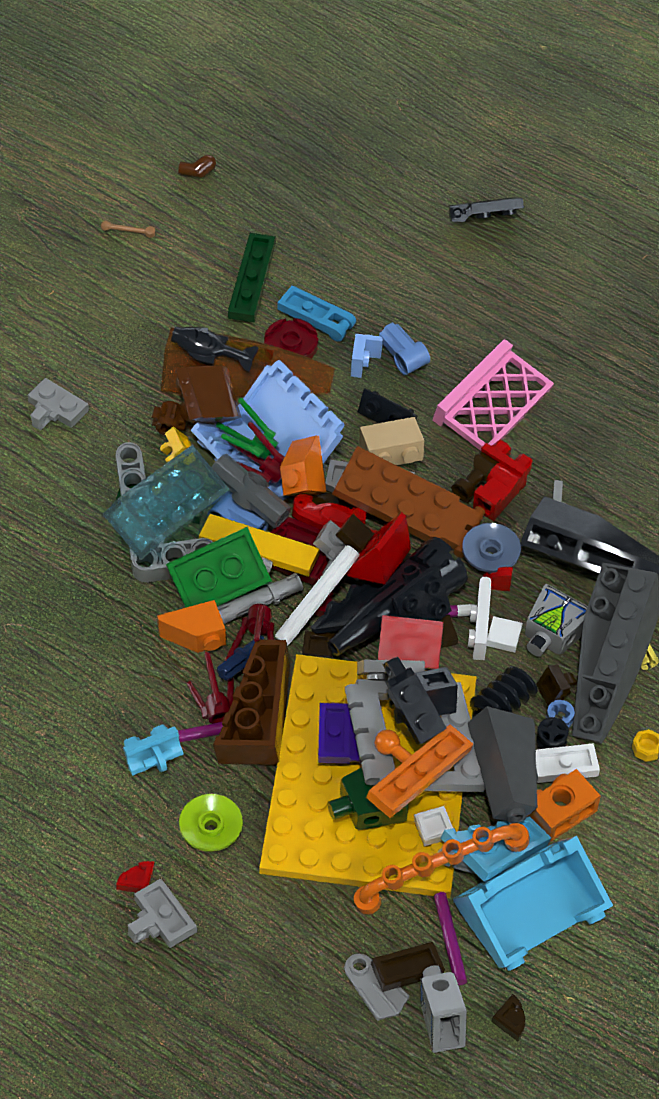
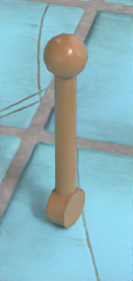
M109 221L101 223V229L104 231L113 229L141 233L149 238L155 236V228L151 226L144 229L111 224Z

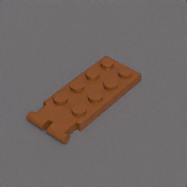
M359 446L356 447L332 495L386 522H390L403 512L407 517L410 534L424 541L431 537L440 538L454 549V555L460 558L464 557L462 544L465 535L469 530L480 524L485 514V510L482 507L476 506L473 509L459 502L460 496Z

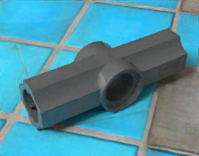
M228 454L222 455L212 465L210 475L233 493V500L239 506L256 512L272 527H279L291 513L292 507L268 488L269 483L265 478L255 472L247 471Z

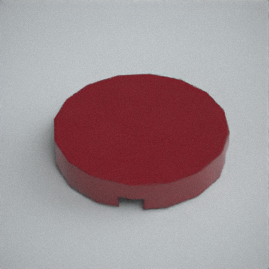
M286 318L280 319L271 324L265 331L264 348L266 354L273 361L281 360L285 365L292 366L303 364L312 359L318 349L319 340L316 329L309 322L302 319L293 318V321H286Z

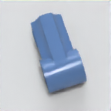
M392 322L386 325L382 332L379 333V336L383 338L382 344L394 356L395 365L403 375H407L430 363V355L425 345L420 341L415 343L399 324Z
M227 491L208 511V516L213 514L263 531H267L269 523L256 512L239 506L233 500V493Z

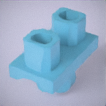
M162 724L153 728L150 732L151 736L140 740L139 737L133 736L124 740L125 747L123 749L132 776L155 766L159 772H164L167 770V761L184 755L179 741V733L175 726L168 729Z

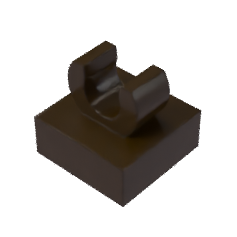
M555 664L547 666L536 685L549 706L555 700H564L566 695L571 693L570 686L576 685L577 681L571 672L563 674L559 665Z

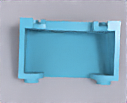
M577 836L554 842L491 879L483 881L453 898L458 911L499 968L506 967L508 971L525 963L523 957L528 954V950L578 922L587 920L590 925L603 919L606 916L604 911L613 906Z

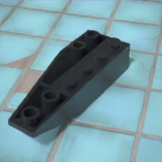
M545 496L531 515L520 542L525 552L597 578L602 563L655 572L659 575V555L600 516Z

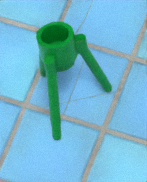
M239 398L238 402L262 429L263 435L276 448L279 443L273 439L276 433L266 426L243 398ZM220 422L216 423L217 428L231 435L221 434L223 440L251 452L263 460L268 455L271 456L269 450L256 435L251 440Z

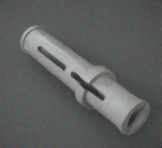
M293 573L284 579L276 582L271 581L254 592H250L217 607L223 623L226 624L248 614L249 608L254 604L276 605L280 603L281 599L303 591V585L297 573Z

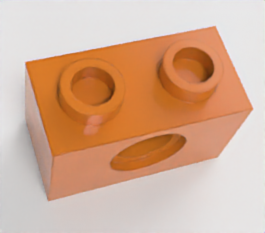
M575 769L568 775L564 773L558 776L552 785L545 790H537L538 808L526 817L530 816L551 837V842L597 812L601 795ZM555 802H563L566 805L560 806L557 805Z

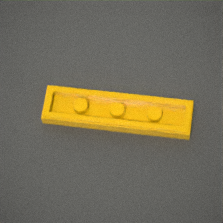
M209 514L199 534V538H207L215 542L248 527L261 557L271 560L273 566L309 577L319 556V549L317 547Z

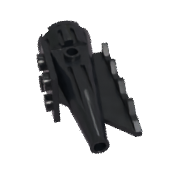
M431 537L424 541L404 564L400 563L386 584L367 581L363 585L352 584L345 599L341 602L333 600L328 602L324 615L317 619L311 626V630L315 634L338 631L327 644L332 653L339 656L350 648L380 633L383 615L439 621L452 611L447 595L460 589L467 582L466 568L460 557L454 560L449 553L453 550L449 544L440 538Z

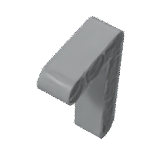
M132 442L123 443L116 450V466L132 573L141 582L172 579L166 566L170 558H180L213 543V541L207 538L156 544L147 483H145L146 476L142 452L137 444ZM127 458L135 459L131 463H126L123 460ZM129 484H139L138 489L128 488L127 486ZM135 509H140L144 511L141 514L131 513V511ZM139 535H144L148 537L143 541H138L135 539V537ZM144 561L151 563L149 567H141L138 564Z

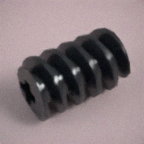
M510 666L506 668L504 673L499 674L494 681H491L486 688L481 689L478 695H474L471 698L470 707L473 711L472 714L475 717L487 706L513 713L512 709L518 710L521 707V702L527 703L529 701V695L535 696L537 694V686L525 671L518 667Z

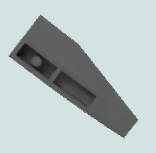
M602 563L583 620L572 733L574 738L602 744L631 690L659 617V575L655 572Z

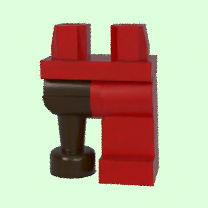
M501 439L492 446L485 443L481 448V452L475 455L473 470L466 479L459 478L451 486L452 492L460 496L461 501L468 502L474 496L473 509L476 506L482 507L485 510L484 516L493 522L519 491L526 486L527 475L532 469L533 462L532 458L525 454H520L515 460L510 458L511 447ZM481 481H483V482L486 483L484 486H483V485H480V486L475 490L474 487H475L477 484H479ZM483 503L489 504L491 509L486 508Z

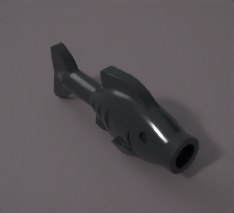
M175 326L171 337V342L177 343L188 353L190 358L198 363L213 366L215 357L224 356L239 361L240 366L246 373H250L252 362L259 351L257 346L246 348L243 351L227 346L228 337L216 335L214 332L209 331L208 328Z

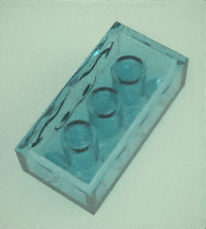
M191 445L120 496L103 513V516L139 559L142 560L212 507L230 489L196 448Z

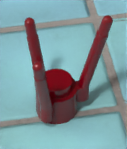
M249 422V428L274 458L268 455L264 461L251 452L230 442L228 443L260 465L259 470L239 463L243 468L261 475L268 483L271 481L276 485L281 478L280 466L285 456L275 449L253 422Z
M254 604L249 608L248 617L242 618L241 627L225 661L239 647L247 629L254 635L253 639L255 642H258L260 635L267 633V640H274L275 624L271 622L272 610L268 606Z
M205 652L204 656L212 693L207 696V701L204 703L191 681L187 682V686L201 710L202 719H208L213 724L222 722L226 712L230 710L234 700V677L227 681L226 697L224 693L219 692L211 655L209 652Z

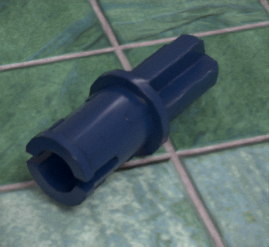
M260 635L259 640H264V637ZM254 639L243 648H236L234 654L217 667V672L221 679L229 681L245 668L255 643Z

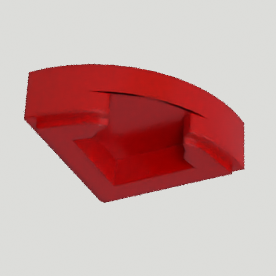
M499 567L498 572L491 574L487 572L482 577H489L491 579V590L510 592L513 567Z
M155 861L140 862L137 866L123 872L117 880L116 889L136 893L150 885L155 869Z

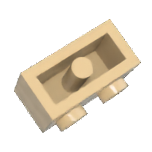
M415 417L360 427L359 447L395 465L423 460L424 438Z

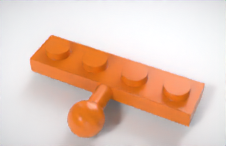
M449 724L446 727L447 729L437 734L412 755L400 745V739L396 732L388 729L380 731L375 737L376 749L384 755L392 754L402 764L368 791L366 798L389 818L393 817L471 751L473 743Z

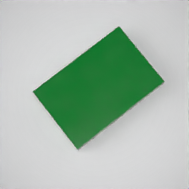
M248 527L166 564L186 608L215 600L216 605L219 606L272 581Z

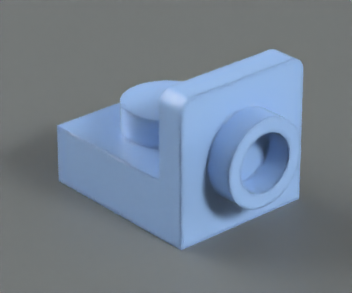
M355 334L351 377L362 378L363 367L369 366V359L381 358L382 337Z

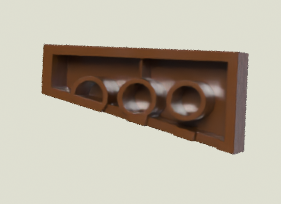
M259 640L254 643L243 670L239 687H236L233 694L234 700L230 710L226 712L222 721L223 727L219 736H216L213 743L218 764L277 765L279 762L291 662L286 640Z

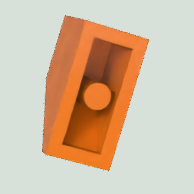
M315 435L292 441L280 466L284 496L296 497L299 494L317 495L326 492L319 436Z
M215 600L157 615L158 633L163 639L197 653L206 650L213 651L226 645V629Z

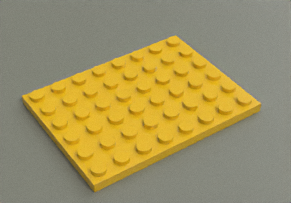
M296 654L282 734L280 760L277 763L259 874L362 887L381 877L383 869L388 865H396L399 868H403L412 864V859L417 853L425 852L431 856L438 853V850L442 848L445 843L444 841L424 846L414 822V814L444 806L456 832L459 830L463 792L422 791L408 803L407 821L358 830L355 828L350 815L335 820L332 819L327 802L341 797V779L362 766L357 761H350V764L318 763L320 703L348 704L345 687L349 684H355L357 679H366V675H357V662ZM451 673L456 682H461L469 716L472 719L473 711L470 707V700L475 695L477 676ZM379 700L386 729L397 733L400 745L413 755L431 740L429 739L417 745L406 724H397L395 721L394 707H389V701ZM392 755L396 769L402 763ZM452 766L448 771H453L454 766ZM422 862L418 867H425L428 863ZM450 864V867L441 865L434 868L433 873L428 877L415 876L404 881L403 886L397 890L389 888L384 890L434 896L436 893L444 892L447 898H450L454 868L452 864ZM391 875L388 880H394L398 875Z

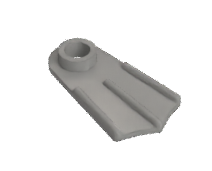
M365 954L350 956L345 962V974L375 1019L380 1021L385 1018L399 1016L410 996L401 987L382 992L371 966L372 959ZM356 963H363L365 968L363 970H356L353 966Z

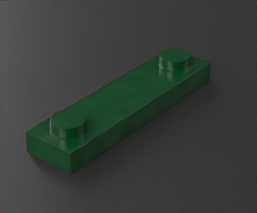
M249 233L228 308V319L255 323L276 245V236Z

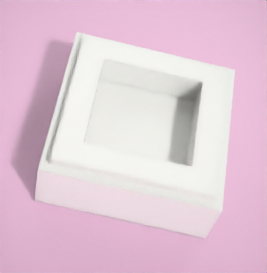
M493 616L487 637V646L515 653L523 623Z
M444 806L414 814V822L424 846L442 842L441 836L444 830L453 828Z

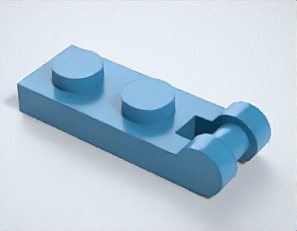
M291 286L277 302V310L294 318L309 322L313 327L329 334L337 342L342 341L347 334L346 330L351 329L356 324V318L353 314L295 286Z

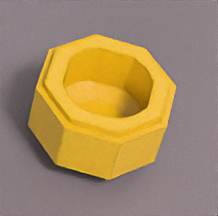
M650 729L638 731L632 742L635 757L645 762L657 760L659 757V734Z

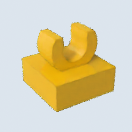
M175 427L165 432L169 442L164 443L160 450L166 455L172 452L165 459L167 463L173 466L182 459L191 464L198 459L186 435Z

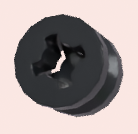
M549 717L541 721L536 737L537 748L565 747L569 734L567 724L562 719L556 717Z

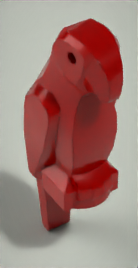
M308 494L297 495L292 504V516L295 519L321 530L330 520L341 528L352 514L364 524L366 521V511L358 507L350 509L336 503L316 505L312 502L313 497Z

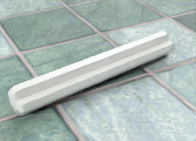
M348 545L344 547L275 634L277 640H286L287 646L293 641L358 559L360 554L354 548Z

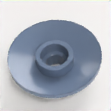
M484 523L468 531L463 539L462 551L467 562L474 568L494 573L498 572L499 567H512L518 561L521 545L517 535L508 527L496 523Z

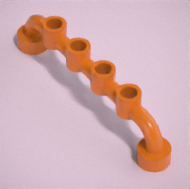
M520 823L501 826L491 831L487 827H478L473 832V838L460 843L457 840L451 839L443 844L441 852L431 856L428 853L419 852L413 857L412 864L403 868H399L396 865L386 866L382 871L381 877L360 887L355 892L354 903L361 913L373 914L381 906V897L378 892L387 888L397 890L403 886L404 881L415 876L428 877L433 873L434 868L446 863L452 865L459 864L465 855L477 850L488 852L493 848L494 843L504 840L509 850L514 852L522 851L527 848L530 842L528 830ZM488 837L485 842H479L480 838ZM453 849L458 850L454 855L448 854ZM422 862L428 863L425 867H418ZM391 875H398L396 879L388 880Z

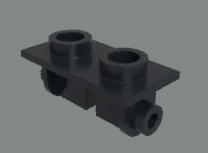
M364 388L357 411L359 414L377 423L415 417L417 420L418 415L414 414L413 409L408 410L379 395V392H372Z

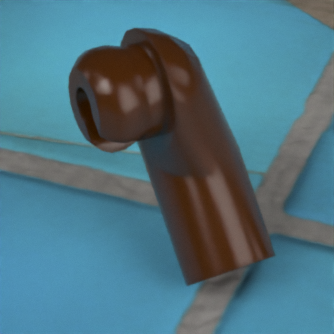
M204 155L194 163L180 162L178 173L202 178L215 168L216 159L212 155Z

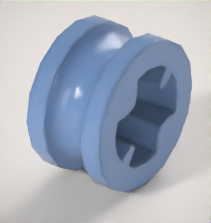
M564 700L551 702L547 709L546 718L555 717L559 712H563L565 717L562 716V720L569 729L574 720V707Z

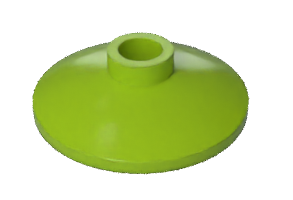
M204 794L192 799L185 805L179 817V829L184 840L192 847L207 852L219 851L232 845L239 837L243 826L242 814L238 806L231 799L219 794ZM213 825L216 829L207 830L206 827Z

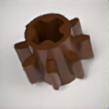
M166 401L162 403L161 408L158 406L154 407L151 417L153 418L152 426H156V430L160 434L165 435V432L172 427L184 431L187 421L180 415L179 403Z

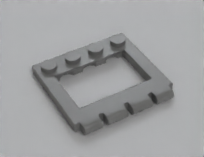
M357 679L355 684H349L345 687L348 707L351 709L350 716L353 730L356 734L355 739L359 757L362 760L363 775L367 785H376L395 769L392 754H381L375 747L376 735L380 731L386 730L379 700H388V693L386 691L388 689L387 680ZM456 682L458 685L456 713L441 715V719L446 727L451 724L473 743V747L466 756L454 765L453 771H446L424 791L484 792L485 790L481 769L474 749V742L468 727V722L471 719L461 682Z

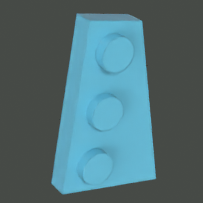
M529 816L524 821L519 822L527 828L530 836V842L526 849L519 852L511 851L506 847L504 840L494 843L490 851L481 852L477 850L465 855L463 861L485 882L548 846L551 837ZM497 821L495 826H490L487 828L491 831L495 828L510 825L512 823H509L507 821ZM479 824L471 825L467 830L458 832L454 828L446 829L441 839L444 842L454 839L462 843L472 839L474 830L481 826ZM488 837L480 838L479 842H485Z

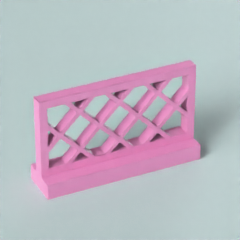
M504 339L437 405L432 421L440 427L445 423L481 451L485 442L478 438L477 431H491L492 440L488 443L491 446L500 439L502 440L553 388L554 383L511 351L513 345ZM510 362L520 369V374H507L506 366ZM491 381H503L504 391H490L489 383ZM508 381H522L523 391H509ZM527 381H536L543 388L541 390L528 391ZM474 398H486L487 407H473L472 400ZM491 398H505L506 407H493ZM511 398H524L525 406L512 407ZM489 414L490 424H476L475 415ZM494 414H508L509 423L495 424ZM457 415H469L471 424H460L454 418Z

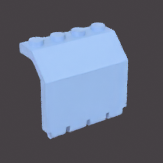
M277 360L272 366L266 365L243 398L266 426L276 433L273 439L279 443L275 449L283 456L286 455L292 441L317 435L320 438L322 461L324 464L343 438L340 432L345 424L332 411H328V407L314 393H311V390L297 376H293V372L281 360ZM241 404L238 405L241 418L222 423L253 440L255 434L249 428V422H253L264 434ZM196 422L191 429V432L198 438V444L204 449L209 450L215 456V461L222 455L228 454L235 461L259 470V464L221 438V434L231 435L217 428L216 424ZM281 478L276 485L269 481L268 488L282 500L290 497L283 495Z

